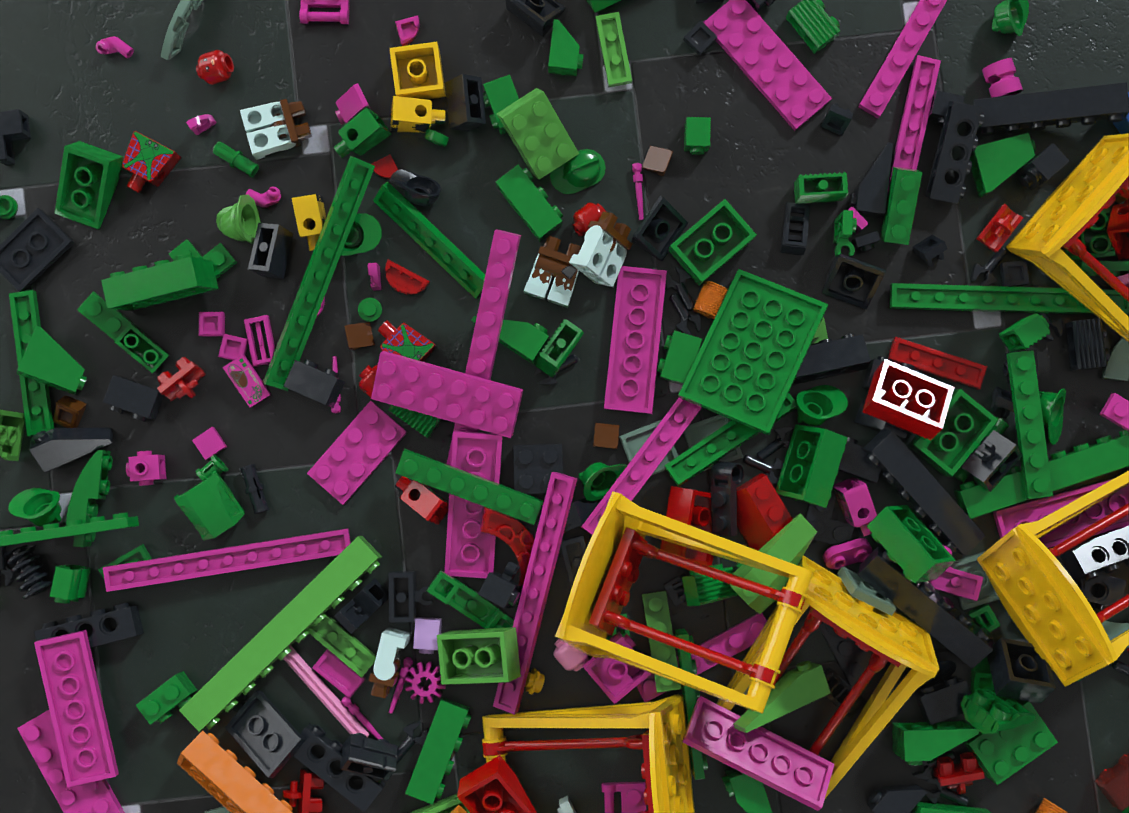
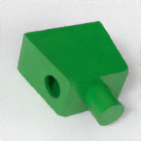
M366 107L339 130L343 140L335 145L334 149L341 158H344L350 152L361 156L388 138L392 133L381 117Z

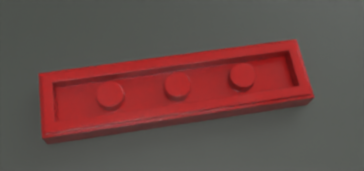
M894 337L888 358L894 363L911 364L915 366V370L977 390L981 389L987 366L898 337Z

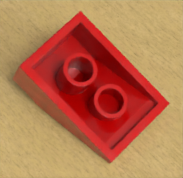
M500 755L460 779L457 797L470 813H537L516 774Z

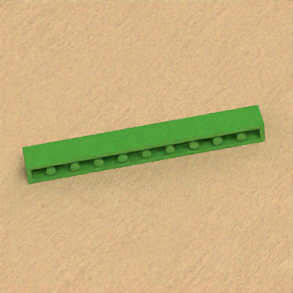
M358 536L179 711L199 732L206 728L211 730L221 720L218 716L224 710L227 713L239 703L236 699L242 693L247 695L256 686L254 681L259 676L262 678L267 676L274 669L272 664L277 659L282 661L292 651L289 647L295 641L298 644L309 635L307 630L313 624L318 626L327 617L325 612L331 606L334 609L345 600L343 595L349 589L354 591L363 582L360 578L366 572L370 575L380 566L378 561L382 556L363 536Z

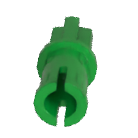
M221 141L214 145L213 153L228 162L231 168L236 167L251 178L258 172L259 164L243 156L240 150L235 151Z

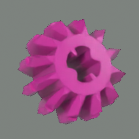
M430 661L427 663L426 669H424L422 662L417 664L418 670L411 667L409 672L412 676L405 677L406 682L412 683L405 690H414L410 698L414 700L419 695L420 704L424 703L426 696L429 703H433V694L440 698L442 693L439 689L446 688V684L441 685V682H439L441 681V674L437 675L440 666L438 665L433 671L431 670L432 662ZM423 677H427L426 680L428 678L431 680L428 688H425V685L422 687L420 684Z

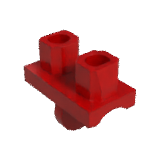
M1004 203L976 239L996 253L1016 229L1023 217L1013 212Z
M182 357L176 362V367L179 369L176 374L172 375L169 371H166L157 377L160 384L157 389L171 401L177 397L181 399L184 395L192 399L196 396L193 388L199 384L197 381L206 375L203 369L186 357Z
M972 752L962 753L960 755V764H953L952 758L948 756L938 757L937 768H933L934 777H937L940 786H947L948 789L956 788L959 795L965 794V786L973 785L974 780L985 779L984 771L978 765L977 759Z
M300 769L299 789H297L298 781H291L290 789L283 790L282 797L289 798L291 807H296L298 799L297 813H321L322 798L310 797L311 789H323L324 780L315 773H311L308 769Z

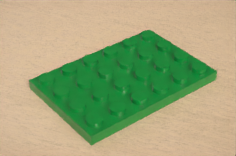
M738 269L678 394L679 398L766 435H770L826 313L828 304Z

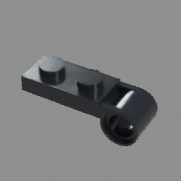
M717 461L712 467L711 518L712 533L725 536L737 535L736 486L741 484L744 479V468L740 463Z

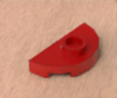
M389 259L387 260L385 266L386 278L390 286L397 292L405 295L418 294L431 283Z

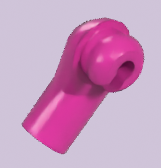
M115 36L101 39L95 46L100 54L119 52L127 59L134 53L132 47Z
M270 187L263 194L249 189L245 194L251 196L256 205L262 208L278 203L281 198L280 190L277 187Z

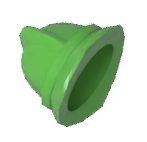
M248 194L240 195L238 203L223 208L217 214V227L225 236L237 241H247L250 244H254L260 217L254 199Z

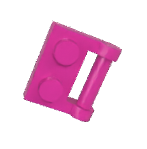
M301 0L300 23L340 22L341 24H349V0ZM309 8H341L340 12H309Z
M607 782L601 784L602 792H604L605 813H614V792H621V813H637L646 810L644 803L645 782Z

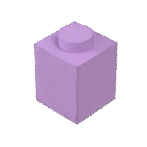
M417 617L415 619L413 649H419V653L434 654V650H438L437 635L441 634L442 618Z

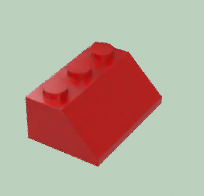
M762 473L736 488L737 528L749 548L752 547L757 551L793 520L769 478Z
M671 486L666 517L712 533L711 493ZM664 540L661 542V550L707 566L712 565L714 555Z

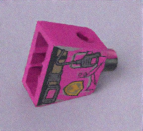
M851 477L834 484L832 490L835 496H837L836 499L847 523L857 527L860 536L870 535L872 532L867 528V525L877 514L866 483Z

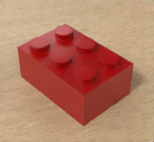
M885 359L874 372L862 412L932 440L943 429L954 387Z

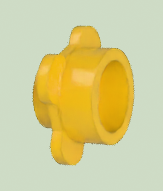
M535 668L532 669L531 673H528L525 687L529 694L539 693L542 690L545 680L544 674H541Z

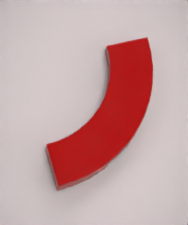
M484 507L480 531L500 538L511 547L520 566L519 584L523 585L535 539L527 528L514 517Z

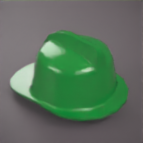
M1004 0L996 5L992 30L1000 31L1002 34L1016 33V35L1021 36L1029 14L1028 0Z
M590 149L578 150V155L550 173L552 185L561 193L573 194L597 184L605 175L606 169L601 155Z
M366 213L356 214L341 256L368 252L379 244L382 237V229L379 222L373 216Z
M820 385L802 391L796 397V404L798 405L797 421L798 423L805 422L811 426H820L829 418L843 413L848 406V400L841 390L830 385Z
M1064 388L1058 393L1039 391L1044 427L1048 428V437L1052 445L1058 442L1063 427V407L1066 397V390Z
M601 462L591 464L584 472L579 473V479L584 487V497L589 501L603 499L627 465L608 466Z
M41 488L27 489L18 493L11 500L8 510L12 515L27 519L38 527L50 524L51 522L59 523L62 510L59 503L60 494L56 491Z

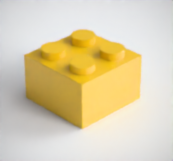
M437 42L390 48L396 96L417 99L446 97L441 56Z

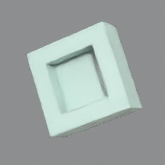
M568 795L559 799L560 808L557 809L558 813H577Z

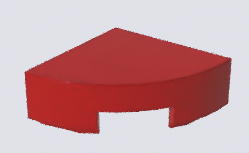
M391 154L372 163L375 166L373 172L383 178L390 179L392 174L398 170Z

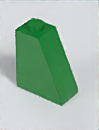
M1029 133L979 145L975 151L971 152L969 161H972L971 171L979 198L989 194L1035 156V142L1030 138Z
M36 325L16 374L73 395L77 389L82 391L87 377L82 376L85 369L44 329Z

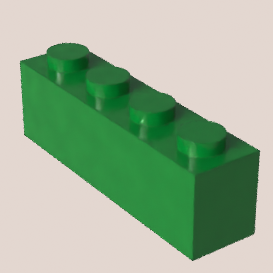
M442 697L407 787L406 795L432 805L435 798H441L445 788V784L441 782L444 774L449 776L454 761H451L450 758L453 751H459L463 738L459 737L462 728L467 729L472 716L467 714L470 707Z

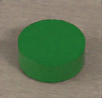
M427 129L424 136L427 141L442 147L447 146L449 137Z

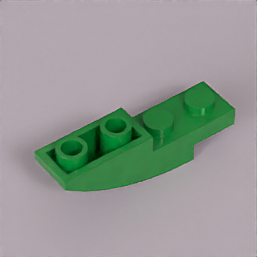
M95 291L77 309L151 373H154L169 356L167 352L119 310L107 309L106 301Z
M97 450L82 470L71 495L66 521L82 519V524L90 523L89 518L97 517L98 504H96V499H106V495L110 491L108 472L113 464L112 456H110L111 451ZM96 533L74 536L73 546L90 547L95 540Z

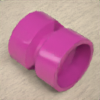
M1012 58L997 61L982 69L986 83L991 84L989 88L991 97L1017 95L1023 91L1019 77L1014 76L1017 71Z

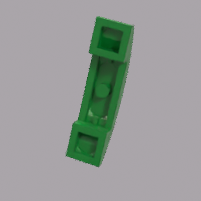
M441 570L426 590L485 629L513 627L515 619L484 597L478 595L477 592Z

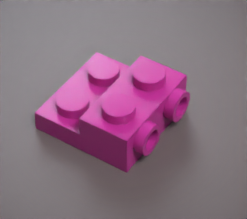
M618 632L609 639L611 642L632 650L636 646L628 634L623 636ZM592 657L583 665L584 669L614 704L652 674L608 658Z

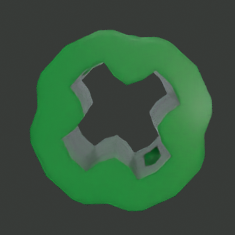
M213 454L211 460L204 467L196 470V474L204 481L215 470L220 475L229 469L219 457Z

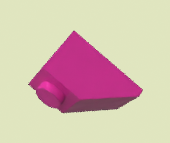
M358 83L353 85L336 101L339 110L335 111L342 125L344 123L347 124L364 108L370 109Z

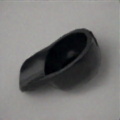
M403 169L394 172L389 180L404 189L405 198L410 203L421 207L432 205L439 198L441 187L435 180Z

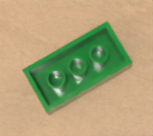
M192 254L177 256V260L173 262L169 260L157 261L154 263L155 266L149 268L147 266L132 268L133 272L126 274L124 271L114 272L110 274V278L101 280L107 309L134 311L218 289L213 261L205 260L202 256L192 257Z

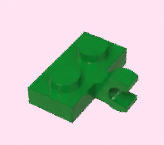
M843 210L834 220L833 243H837L835 256L841 254L842 247L848 249V257L854 255V245L848 239L852 236V233L856 232L857 219L853 218L852 210Z

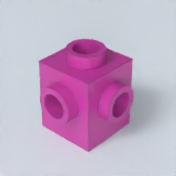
M139 451L137 456L129 457V463L126 464V473L130 477V481L139 482V486L154 485V480L166 479L165 455H152V451Z

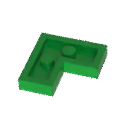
M188 239L169 253V256L174 261L177 260V256L192 254V257L201 256ZM221 242L203 256V259L213 261L216 279L237 263Z

